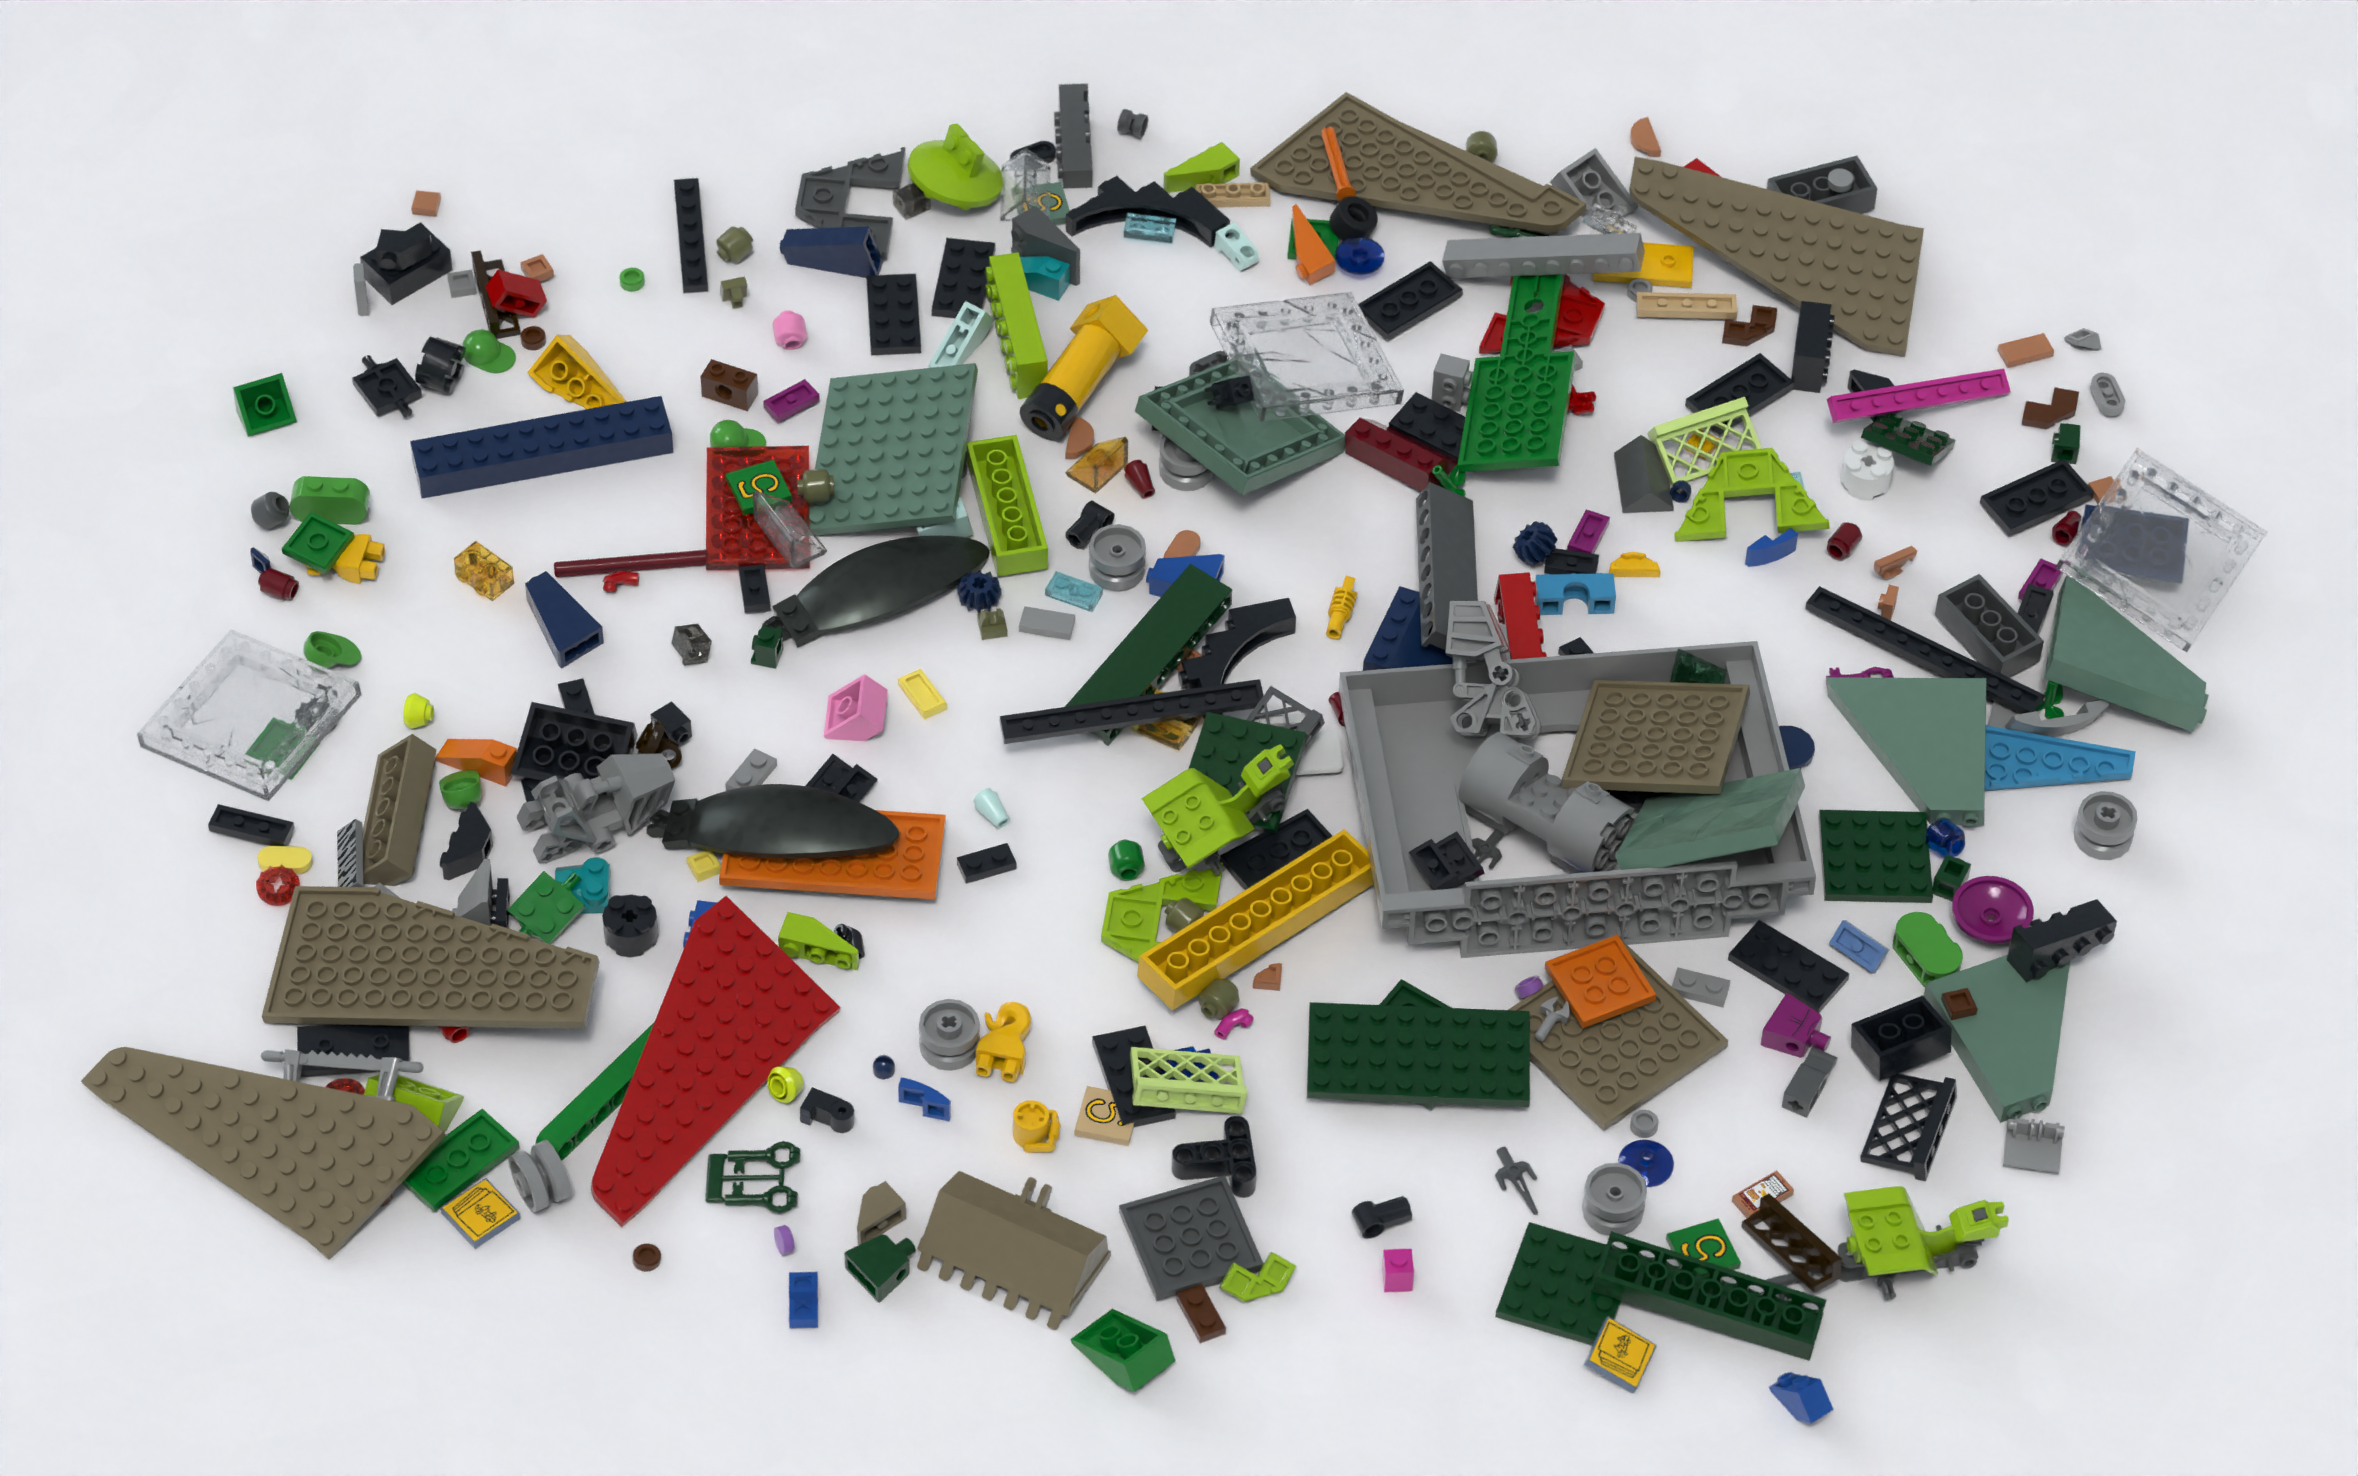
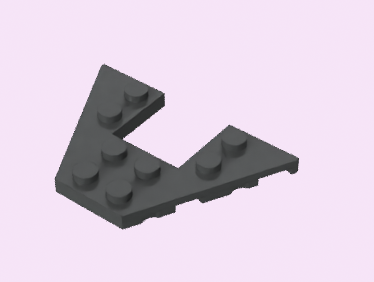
M901 147L899 152L884 156L879 153L871 158L852 160L847 162V166L832 169V166L822 168L820 171L803 173L795 207V216L819 228L869 226L882 259L887 260L893 228V217L846 213L851 185L900 189L906 147Z

